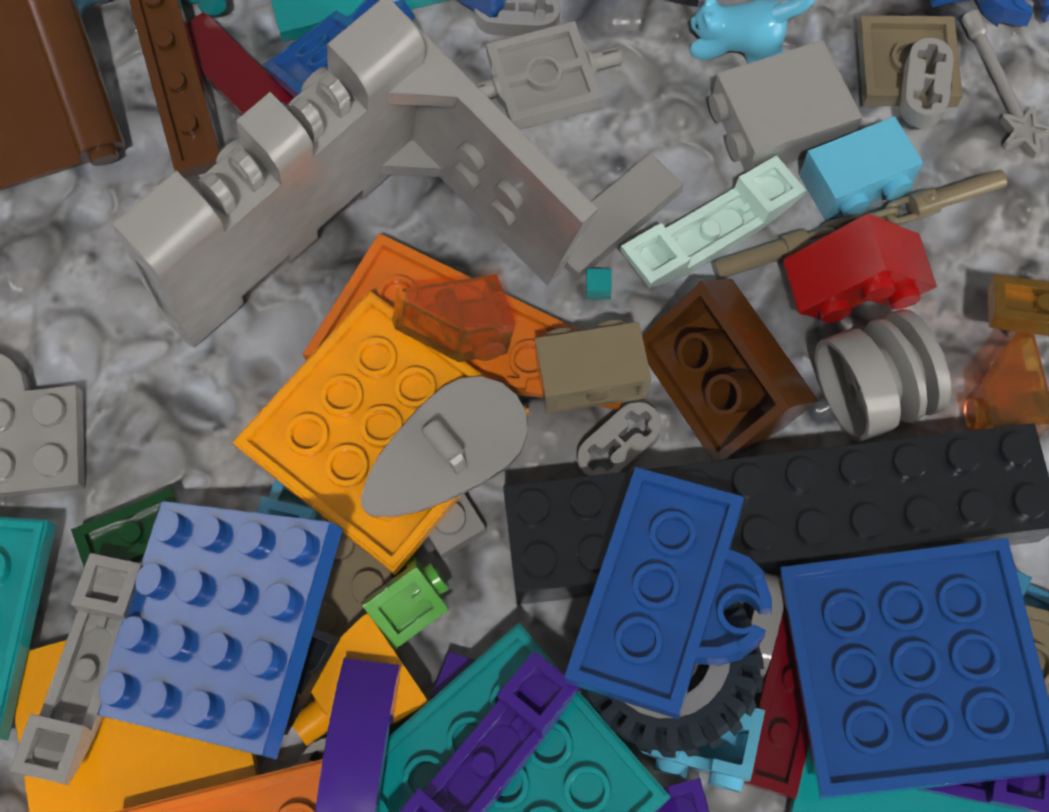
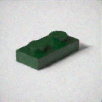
M172 488L166 489L71 529L83 566L85 567L90 553L136 563L141 562L161 502L180 503L177 492Z

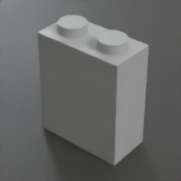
M823 40L717 73L713 94L709 96L711 114L717 123L722 122L728 134L727 145L730 155L735 162H741L745 173L776 155L784 164L806 158L809 150L856 132L862 120V115Z

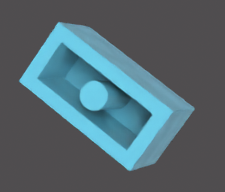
M893 116L809 150L799 176L824 220L827 222L841 215L846 218L854 214H860L869 207L870 203L885 197L888 201L905 195L913 188V181L922 167L923 161L896 117Z

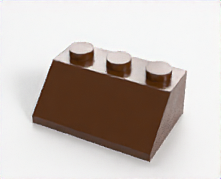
M733 279L700 281L642 335L649 367L712 461L735 458L784 429L819 401Z

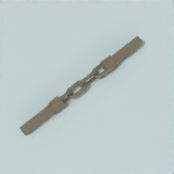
M999 169L937 190L931 187L893 200L884 209L870 214L896 225L919 220L940 213L944 207L1003 189L1007 186V177L1004 171ZM907 204L910 214L897 217L899 210L896 207ZM854 214L846 218L844 216L826 222L820 230L808 233L806 229H800L781 236L780 240L712 262L714 275L717 280L785 259L835 232V229L832 227L855 221L862 216Z

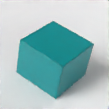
M587 268L586 299L611 300L612 269Z

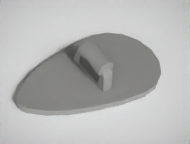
M482 376L460 378L443 386L416 410L376 459L366 479L361 495V505L364 512L375 518L399 517L419 513L475 489L509 468L522 453L528 435L526 411L517 394L503 383Z

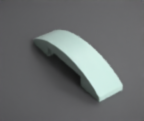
M776 155L741 175L737 180L735 188L666 228L662 223H659L623 244L620 252L649 288L656 287L683 277L724 255L779 217L801 199L807 190Z

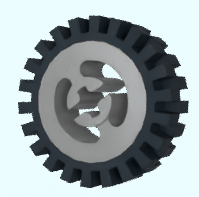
M737 602L732 603L725 609L724 617L732 626L736 628L752 626L744 608L740 609ZM758 646L739 661L721 666L696 664L679 720L592 691L587 694L601 717L618 736L628 744L630 742L634 743L639 750L649 754L652 753V750H657L663 757L676 758V751H684L688 757L701 755L699 747L709 744L714 750L723 745L724 743L720 737L728 731L735 736L743 728L740 722L743 715L746 713L751 717L757 706L754 701L755 693L761 694L763 679L760 674L761 669H764L763 656ZM705 669H708L704 679L699 684L702 677V672Z

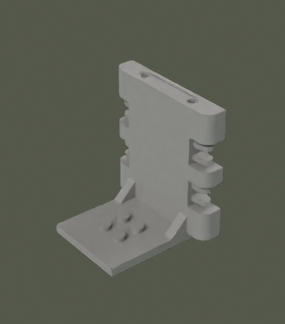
M379 0L327 44L328 69L321 67L314 71L304 82L301 88L302 92L286 105L269 92L236 120L239 138L231 141L222 149L217 156V164L201 177L193 175L187 179L176 170L112 223V226L161 318L190 347L194 348L244 304L242 296L283 260L291 263L318 239L317 230L354 197L362 200L389 175L440 177L546 285L561 273L598 208L391 0Z

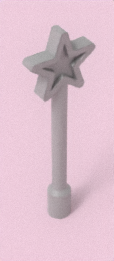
M979 10L969 11L963 15L961 21L970 40L976 42L1010 113L1003 114L999 120V123L1010 134L1002 145V149L1006 151L1021 146L1032 159H1035L1041 153L1040 141L1049 138V125L1038 123L1035 106H1031L1024 115L987 38L988 29Z

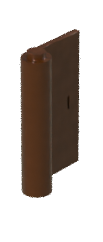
M0 0V191L87 163H91L93 166H100L116 161L119 158L118 152L125 148V142L76 0Z

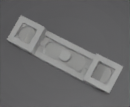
M93 553L89 554L71 605L77 610L74 622L39 715L30 714L10 767V772L64 785H69L103 719V716L98 715L102 703L99 697V688L106 676L108 661L122 619H127L137 590L135 586L136 576L143 567L142 564Z

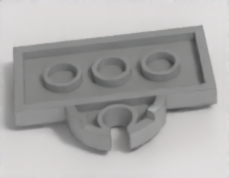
M0 354V498L85 489L83 391L76 385L31 390L30 379L24 370L10 358Z

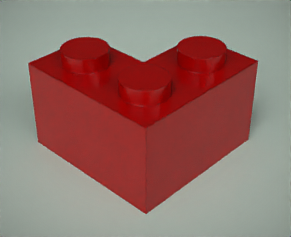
M868 213L783 259L799 314L821 319L825 323L836 322L848 317L852 313V308L866 301L883 304L892 309L907 308L918 303L921 300L920 295L937 287L920 234Z

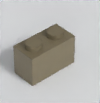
M609 320L598 324L595 329L574 332L570 328H559L547 332L544 337L535 338V358L546 415L648 398L651 375L639 322L625 324L622 320Z

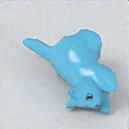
M705 0L704 5L700 7L696 15L691 19V28L700 36V39L691 44L690 54L694 58L704 61L720 57L728 51L742 52L748 64L782 53L788 19L805 13L815 3V0H788L785 2L780 0H752L751 2L735 5H722L717 0Z

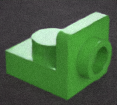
M416 556L406 562L407 569L363 600L362 604L363 608L395 649L449 610L447 599L444 595L450 589L446 580L432 563L423 567Z

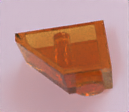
M497 274L396 290L392 322L394 328L401 333L457 362L475 359L489 361L508 353L516 323Z
M1016 332L1004 345L968 394L964 403V418L970 430L1035 423L1039 438L1049 430V390L1034 334Z

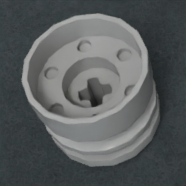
M897 310L889 313L885 319L876 318L871 320L864 328V332L861 329L850 328L824 338L816 345L815 365L823 396L834 418L852 440L861 443L894 430L899 425L900 420L913 423L924 415H933L949 406L952 390L950 373L944 353L931 329L920 316L911 310Z

